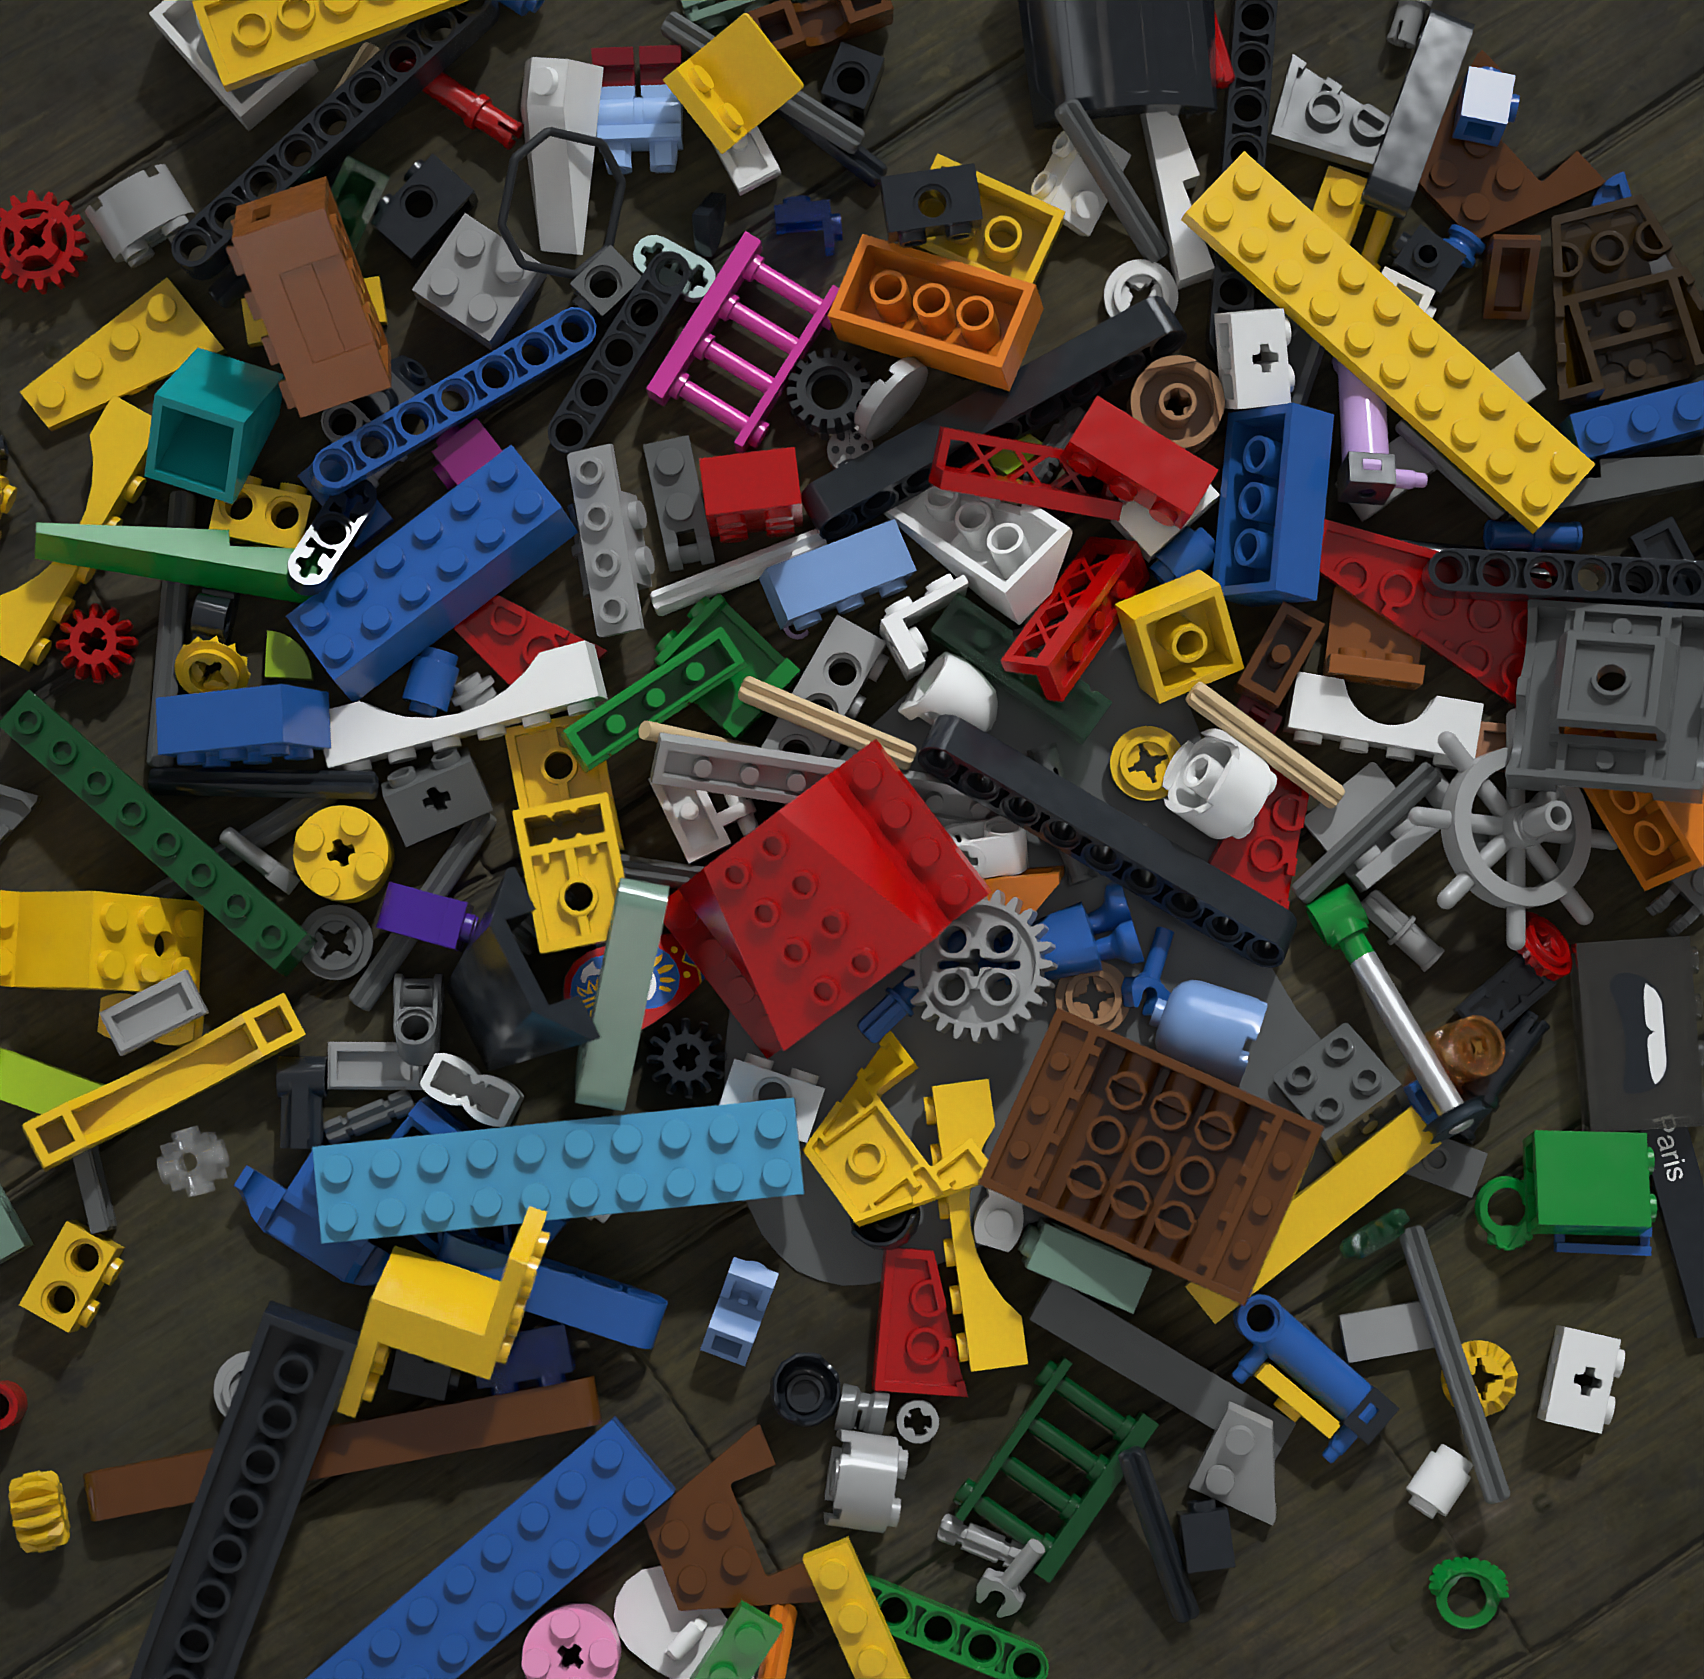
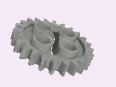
M996 890L990 901H988L986 896L951 922L932 942L915 954V959L906 960L902 963L903 967L915 971V976L904 981V986L919 989V992L910 1002L915 1006L928 1005L921 1017L925 1021L930 1022L940 1016L936 1030L945 1034L954 1025V1038L960 1041L965 1039L969 1030H971L972 1039L976 1043L983 1042L986 1030L989 1031L994 1040L1001 1041L1003 1026H1006L1015 1034L1020 1033L1017 1019L1021 1016L1034 1022L1035 1017L1029 1009L1030 1006L1034 1003L1046 1007L1048 1004L1039 995L1040 989H1053L1055 987L1054 983L1044 978L1045 972L1058 969L1056 963L1046 960L1044 955L1056 949L1055 945L1051 942L1040 941L1049 931L1048 927L1044 924L1031 926L1038 915L1031 908L1019 915L1023 901L1017 897L1012 898L1005 906V893L1001 890ZM964 930L967 938L966 945L958 953H950L947 945L949 937L956 931ZM1004 930H1010L1013 934L1012 946L1005 953H996L994 949L995 937ZM980 957L992 963H1009L1014 961L1021 963L1020 968L1016 970L983 967L980 968L979 974L965 967L945 970L939 968V964L942 961L978 963ZM962 977L965 981V992L958 1000L950 1001L946 993L947 985L954 978ZM1009 977L1012 982L1011 994L1002 1001H996L992 992L994 984L1001 978Z

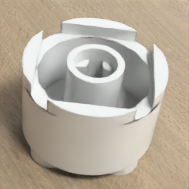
M1207 729L1201 732L1205 736L1203 739L1195 744L1188 740L1171 759L1163 777L1162 787L1168 790V800L1164 799V802L1168 809L1211 838L1224 839L1233 836L1236 839H1241L1252 830L1254 818L1263 807L1267 796L1276 787L1277 777L1270 771L1266 761L1232 736L1220 729Z

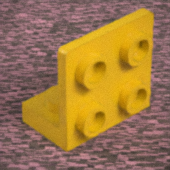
M748 13L742 14L698 52L662 79L721 154L725 153L804 87L803 82Z

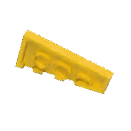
M167 277L26 386L20 393L51 431H54L105 408L113 395L119 398L128 394L132 396L147 389L148 385L173 375L197 347L221 355L227 352Z

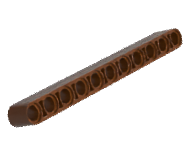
M594 1376L569 1379L329 1425L324 1433L307 1481L601 1424L603 1422ZM214 1448L83 1473L91 1522L194 1503Z

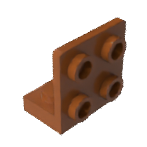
M1336 586L1332 591L1322 676L1344 679L1345 682L1414 691L1423 684L1425 665H1419L1421 643Z

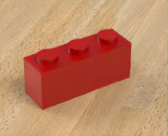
M1099 396L1093 401L1060 455L1068 460L1069 466L1077 473L1086 477L1095 476L1108 484L1109 490L1118 498L1128 502L1134 500L1147 508L1150 516L1157 522L1170 527L1174 525L1179 529H1182L1192 516L1219 471Z

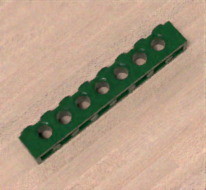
M28 690L0 721V728L274 970L287 977L318 942L31 690Z

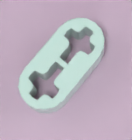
M650 235L641 239L636 244L633 252L634 264L638 273L642 276L647 268V260L643 255L645 251L653 253L658 247L663 249L662 252L674 251L679 253L688 261L694 274L698 269L703 271V280L707 285L704 288L697 285L693 291L689 290L684 298L685 301L691 303H700L716 278L712 265L705 259L664 237ZM670 263L672 264L671 269L663 266L659 273L660 283L667 287L677 285L683 277L677 274L679 269L683 270L681 265Z

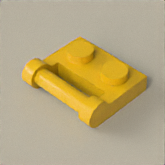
M1329 165L1312 212L1350 245L1364 207L1359 202L1367 179ZM1377 210L1361 256L1380 272L1381 266L1378 264L1394 216Z

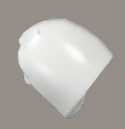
M944 652L922 673L909 692L905 702L901 703L898 711L909 720L920 717L931 725L934 719L940 715H955L987 732L991 730L996 720L998 700L996 690L979 669L964 658Z

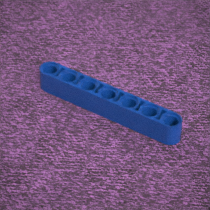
M571 307L565 309L323 448L316 455L309 469L311 485L317 492L323 495L334 496L340 494L436 439L446 431L462 424L576 358L587 349L596 335L594 318L588 311L582 308ZM564 323L578 325L583 333V341L578 343L568 341L562 334L561 325ZM532 345L539 348L544 356V363L538 366L527 363L521 354L522 347ZM487 368L498 370L503 375L504 386L498 389L487 386L482 379V370ZM447 391L459 393L463 397L465 408L459 412L448 410L442 403V393ZM407 414L419 416L424 422L425 432L419 435L407 433L402 427L401 417ZM367 437H374L380 440L385 448V455L377 459L366 456L360 447L361 440ZM328 460L339 463L343 467L344 478L338 482L326 480L321 475L320 464Z

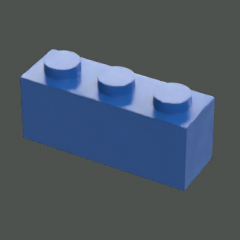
M1704 380L1570 414L1560 424L1562 435L1594 463L1600 459H1613L1703 436Z

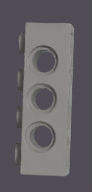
M836 615L792 694L812 703H824L832 711L855 720L866 701V698L860 695L868 678L876 682L890 658L882 654L886 648V641ZM837 663H848L855 669L856 677L849 685L839 686L831 681L829 671ZM778 717L761 748L784 751L789 745L798 743L804 745L812 756L833 759L841 743Z

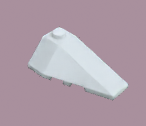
M531 57L525 62L520 107L522 123L524 124L525 144L544 128L548 127L596 137L604 67L570 59ZM549 136L527 154L541 251L583 255L595 146Z

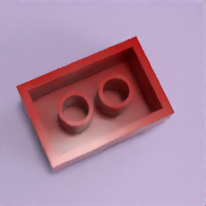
M795 447L699 458L705 512L711 538L720 537L721 543H735L748 540V533L766 531L767 537H783L794 534V527L803 526L802 501Z

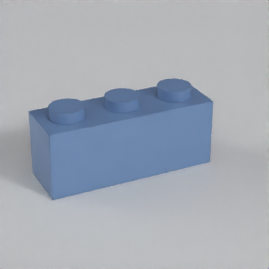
M895 519L770 566L764 570L759 580L780 630L794 625L796 631H800L821 622L822 617L820 614L837 608L840 615L865 604L863 598L879 592L881 598H885L901 592L907 588L905 581H908L917 570Z

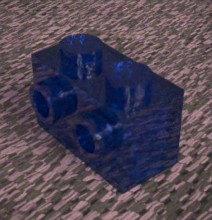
M556 1323L519 1330L514 1339L506 1365L496 1362L490 1380L476 1376L478 1389L490 1387L492 1396L518 1391V1382L537 1378L538 1387L566 1382L565 1373L573 1372L576 1369L569 1325Z

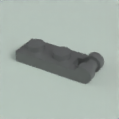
M689 435L644 444L643 447L669 571L683 570L684 564L701 561L702 565L716 563ZM695 531L697 543L679 547L677 535Z

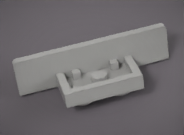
M612 444L571 452L567 455L597 635L605 638L643 630L644 624L638 590L652 587L650 574H653L655 570L654 558L650 548L645 546L642 529L646 528L647 525L645 508L636 495L621 491L614 446Z

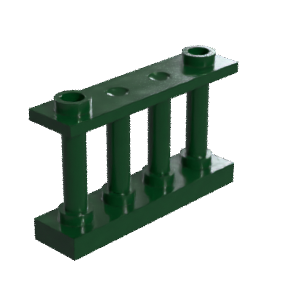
M1063 1356L1060 1357L1057 1363L1051 1359L1047 1361L1034 1381L1040 1388L977 1479L973 1481L968 1477L952 1499L958 1505L954 1515L962 1522L973 1509L1024 1546L1030 1539H1035L1042 1543L1045 1552L1032 1569L1034 1573L1048 1583L1052 1581L1123 1478L1124 1474L1118 1459L1119 1453L1132 1446H1140L1143 1449L1159 1425L1140 1410L1135 1418L1129 1414L1123 1417L1066 1377L1065 1374L1072 1363ZM1053 1391L1114 1433L1112 1438L1117 1441V1444L1108 1457L1102 1454L1097 1457L1037 1415ZM1026 1430L1086 1472L1085 1478L1090 1483L1080 1497L1075 1493L1069 1496L1010 1454ZM998 1470H1001L1059 1511L1058 1517L1063 1522L1053 1537L1047 1532L1041 1535L983 1494Z

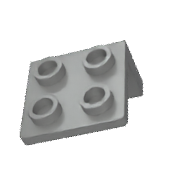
M1370 762L1342 785L1345 789V794L1334 808H1327L1320 803L1305 816L1304 826L1326 852L1396 788L1375 762ZM1409 810L1343 873L1359 892H1363L1440 829L1413 825L1408 818Z

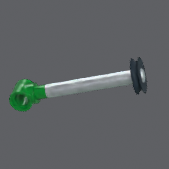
M1346 883L1305 905L1307 916L1321 941L1326 946L1330 945L1333 950L1341 949L1437 1112L1439 1117L1423 1129V1132L1430 1131L1433 1134L1430 1144L1439 1143L1464 1131L1489 1114L1492 1108H1484L1482 1106V1100L1485 1098L1484 1095L1463 1102L1366 938L1365 934L1369 930V920L1361 902L1350 885Z

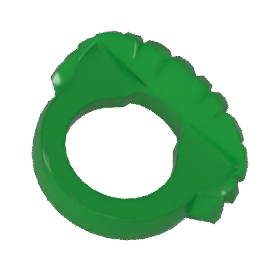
M1500 1176L1491 1179L1480 1189L1475 1200V1216L1481 1228L1487 1232V1243L1489 1245H1495V1248L1498 1250L1503 1248L1504 1251H1513L1515 1248L1523 1247L1526 1241L1533 1239V1234L1526 1233V1211L1517 1225H1498L1489 1216L1488 1202L1497 1190L1511 1188L1520 1195L1522 1204L1525 1206L1524 1180L1511 1176Z
M1455 1557L1453 1561L1446 1559L1432 1569L1433 1574L1429 1577L1431 1581L1429 1590L1435 1595L1439 1613L1449 1624L1457 1628L1474 1629L1483 1626L1493 1618L1499 1602L1509 1598V1593L1507 1592L1509 1587L1507 1586L1508 1581L1505 1579V1573L1498 1569V1566L1491 1565L1486 1560L1480 1561L1478 1558L1468 1559V1557H1463L1462 1559ZM1461 1577L1479 1579L1480 1585L1485 1591L1486 1600L1483 1608L1479 1613L1470 1617L1456 1615L1451 1611L1447 1603L1450 1589Z

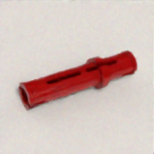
M407 59L405 63L402 61L398 65L396 72H408L415 66L416 60ZM444 72L422 90L462 117L464 125L472 130L476 128L482 130L508 150L516 144V141L512 139L513 135L519 139L523 133L524 124L516 121L492 105L490 97L484 93L478 96Z

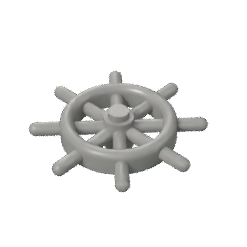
M1513 708L1506 715V748L1498 749L1473 759L1452 732L1445 731L1438 736L1439 747L1459 772L1448 786L1442 803V809L1414 807L1410 810L1408 818L1415 826L1441 829L1446 856L1457 875L1439 893L1437 897L1438 905L1443 909H1451L1470 890L1483 901L1500 908H1505L1506 943L1510 949L1520 950L1526 942V909L1548 904L1559 899L1578 924L1588 925L1592 922L1594 917L1593 911L1574 886L1585 870L1591 848L1615 850L1618 846L1609 831L1591 829L1590 814L1579 787L1557 785V792L1539 791L1528 803H1525V790L1509 789L1506 780L1505 800L1488 777L1497 770H1506V765L1509 764L1516 721V708ZM1476 794L1493 814L1492 816L1471 813ZM1472 833L1487 834L1490 842L1480 852L1477 850ZM1540 843L1561 844L1556 864ZM1505 853L1506 881L1490 869ZM1525 856L1544 880L1535 887H1526Z

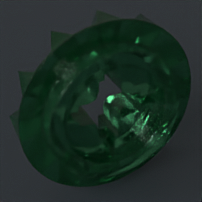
M1392 1209L1350 1234L1342 1241L1339 1248L1345 1259L1355 1256L1357 1260H1360L1401 1236L1406 1231L1404 1225L1410 1221V1218L1405 1210Z

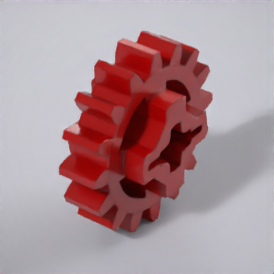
M29 190L27 202L21 203L16 196H11L10 202L13 208L9 211L0 208V270L4 269L1 278L9 285L18 278V288L25 293L29 291L32 283L35 284L41 294H47L48 283L54 282L60 289L65 288L62 276L68 273L70 276L77 278L80 274L73 266L75 261L88 260L85 252L79 249V245H85L90 242V237L85 232L77 231L85 224L83 218L79 214L70 216L74 208L67 200L57 206V198L52 192H47L43 201H40L38 195L33 190ZM33 214H41L39 218L23 219ZM64 228L67 234L65 252L61 251L60 238L65 233L63 231ZM10 233H13L15 246L10 251V257L8 251V240ZM35 236L45 241L44 246L40 249L30 244L31 239ZM37 266H52L42 271H33Z

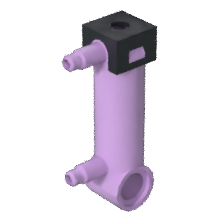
M1332 356L1333 368L1338 374L1342 464L1337 471L1338 502L1384 506L1394 488H1424L1428 481L1425 473L1396 469L1395 454H1389L1386 403Z

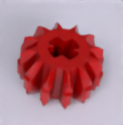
M97 603L91 604L89 618L80 609H75L72 613L78 624L73 627L63 622L60 626L63 632L70 635V639L56 642L57 649L70 652L62 659L61 664L67 669L77 666L75 677L81 681L88 678L92 672L93 681L98 685L104 684L106 670L115 679L121 678L122 671L117 664L122 661L132 666L135 662L132 656L124 653L125 649L135 648L139 645V641L135 637L125 636L134 627L133 623L128 619L118 622L120 611L114 607L108 609L103 616L101 606ZM92 637L96 639L101 638L107 643L103 651L99 649L94 650L88 646Z

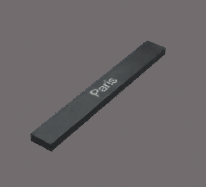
M1641 959L1592 972L1622 1081H1624L1626 1058L1625 1034L1617 1005L1610 991V982L1615 975L1625 972L1637 974L1646 979ZM1669 1062L1667 1076L1661 1084L1646 1092L1626 1093L1636 1131L1637 1133H1647V1147H1651L1654 1151V1171L1649 1176L1657 1200L1658 1210L1694 1338L1704 1337V1183Z

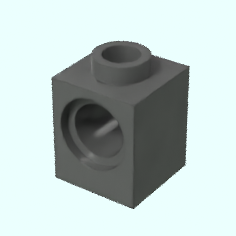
M609 245L570 283L573 294L576 296L571 302L575 307L588 311L593 318L597 317L606 326L619 313L641 278V275L612 245ZM602 279H610L617 284V290L609 298H598L592 293V288L596 282Z

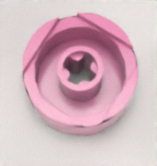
M566 1603L550 1608L538 1618L525 1639L522 1651V1668L526 1678L614 1679L621 1659V1643L616 1626L602 1610L587 1603ZM574 1644H577L582 1648L579 1657L583 1662L573 1660L569 1664L563 1659L565 1651L561 1646L563 1645L569 1649Z

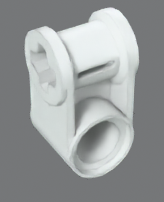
M1001 815L985 820L953 823L944 827L982 879L995 876H1014L1026 871L1029 867L1026 830ZM959 835L962 842L958 843L955 836Z

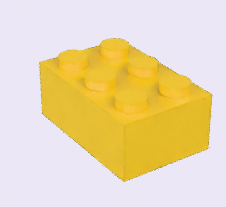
M937 153L930 170L962 164ZM976 171L983 215L982 229L974 231V236L968 239L949 241L946 240V235L928 237L926 244L910 247L1035 284L1063 225L1066 211ZM926 199L919 205V210L923 215L934 218L940 216L945 211V207L936 199Z

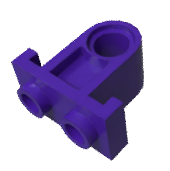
M389 882L376 928L462 952L464 943L469 944L478 926L479 917L472 914L474 906L467 902Z

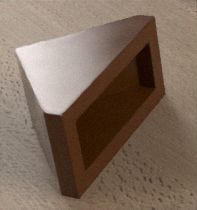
M1493 234L1482 253L1483 319H1530L1541 246L1540 235Z

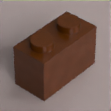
M1283 601L1276 610L1232 690L1240 695L1247 696L1274 712L1282 702L1325 624Z

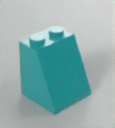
M197 347L154 394L144 476L233 504L279 417L282 392L278 381L285 379L284 374Z

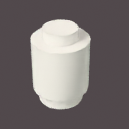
M1441 1444L1436 1453L1430 1451L1407 1486L1406 1490L1413 1495L1409 1504L1432 1519L1437 1512L1447 1516L1470 1481L1471 1477L1468 1473L1472 1469L1473 1464L1453 1449Z

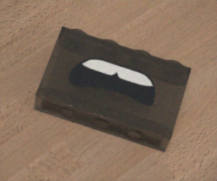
M1690 936L1585 942L1569 945L1572 957L1570 985L1582 1131L1616 1132L1704 1126V1088H1702L1700 1069H1704V1041L1698 1040L1697 1021H1702L1703 1004L1700 993H1694L1693 974H1698L1699 955L1696 946H1690Z

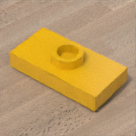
M1265 1361L1253 1375L1279 1397L1273 1405L1293 1422L1296 1423L1300 1416H1302L1329 1439L1340 1427V1422L1270 1363Z

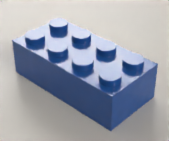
M1296 403L1228 413L1212 577L1221 585L1225 601L1249 607L1279 605L1283 601L1288 604L1317 601L1334 414Z

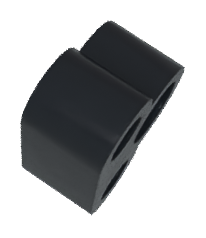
M203 587L202 593H198L193 606L191 617L192 641L197 636L203 640H211L217 635L220 643L230 646L240 593Z

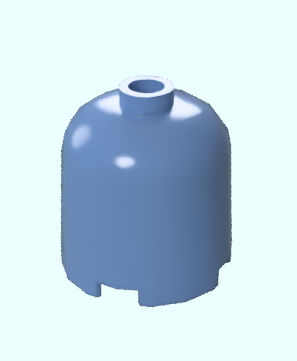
M1184 981L1173 989L1168 1001L1160 998L1157 1000L1149 1025L1158 1028L1155 1037L1156 1050L1165 1056L1239 1088L1250 1053L1242 1050L1246 1038L1256 1041L1268 1003L1204 981Z

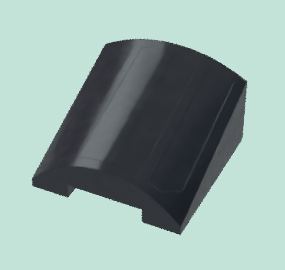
M1018 0L1034 128L1037 130L1062 127L1055 116V110L1070 99L1079 100L1090 119L1167 111L1172 116L1217 111L1214 0Z

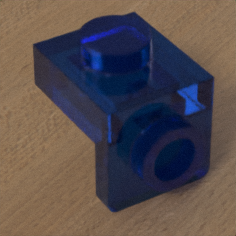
M792 196L783 199L782 205H774L776 234L823 230L825 256L835 255L834 242L843 241L841 215L840 213L831 214L830 200L811 201L809 196Z

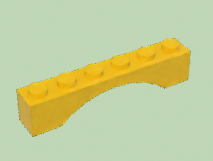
M115 395L110 399L90 433L93 454L92 487L86 511L80 524L122 526L123 520L119 517L128 502L132 504L136 502L146 485V479L143 476L145 474L152 416ZM52 562L35 578L15 590L0 595V656L27 671H30L33 664L40 665L51 648L52 641L48 638L57 623L61 625L63 622H66L74 609L75 600L72 597L81 583L87 584L97 569Z
M282 993L238 1015L166 1056L98 1089L65 1102L22 1124V1130L45 1172L303 1041L306 1034L285 993Z
M989 1079L932 1086V1096L923 1097L927 1126L936 1124L939 1142L937 1144H930L932 1166L970 1138L982 1150L995 1127ZM971 1188L938 1199L940 1220L949 1219L952 1237L943 1239L946 1267L956 1266L958 1285L949 1286L953 1315L962 1314L965 1333L956 1334L959 1361H969L971 1372L1028 1364L1022 1316L1003 1299L990 1281L976 1251L970 1226L969 1198Z

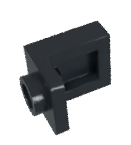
M401 355L391 360V388L355 399L352 403L372 421L435 384L427 377V372L420 363L405 355Z

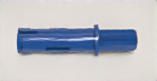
M961 931L954 932L948 939V950L952 954L958 953L966 945L967 938ZM942 961L939 964V968L941 970L956 968L960 963ZM911 971L892 989L887 987L885 989L887 995L858 1021V1029L872 1043L878 1042L906 1014L909 1017L914 1014L912 1009L915 1005L910 1000L919 992V989L904 986V981L915 976V971Z

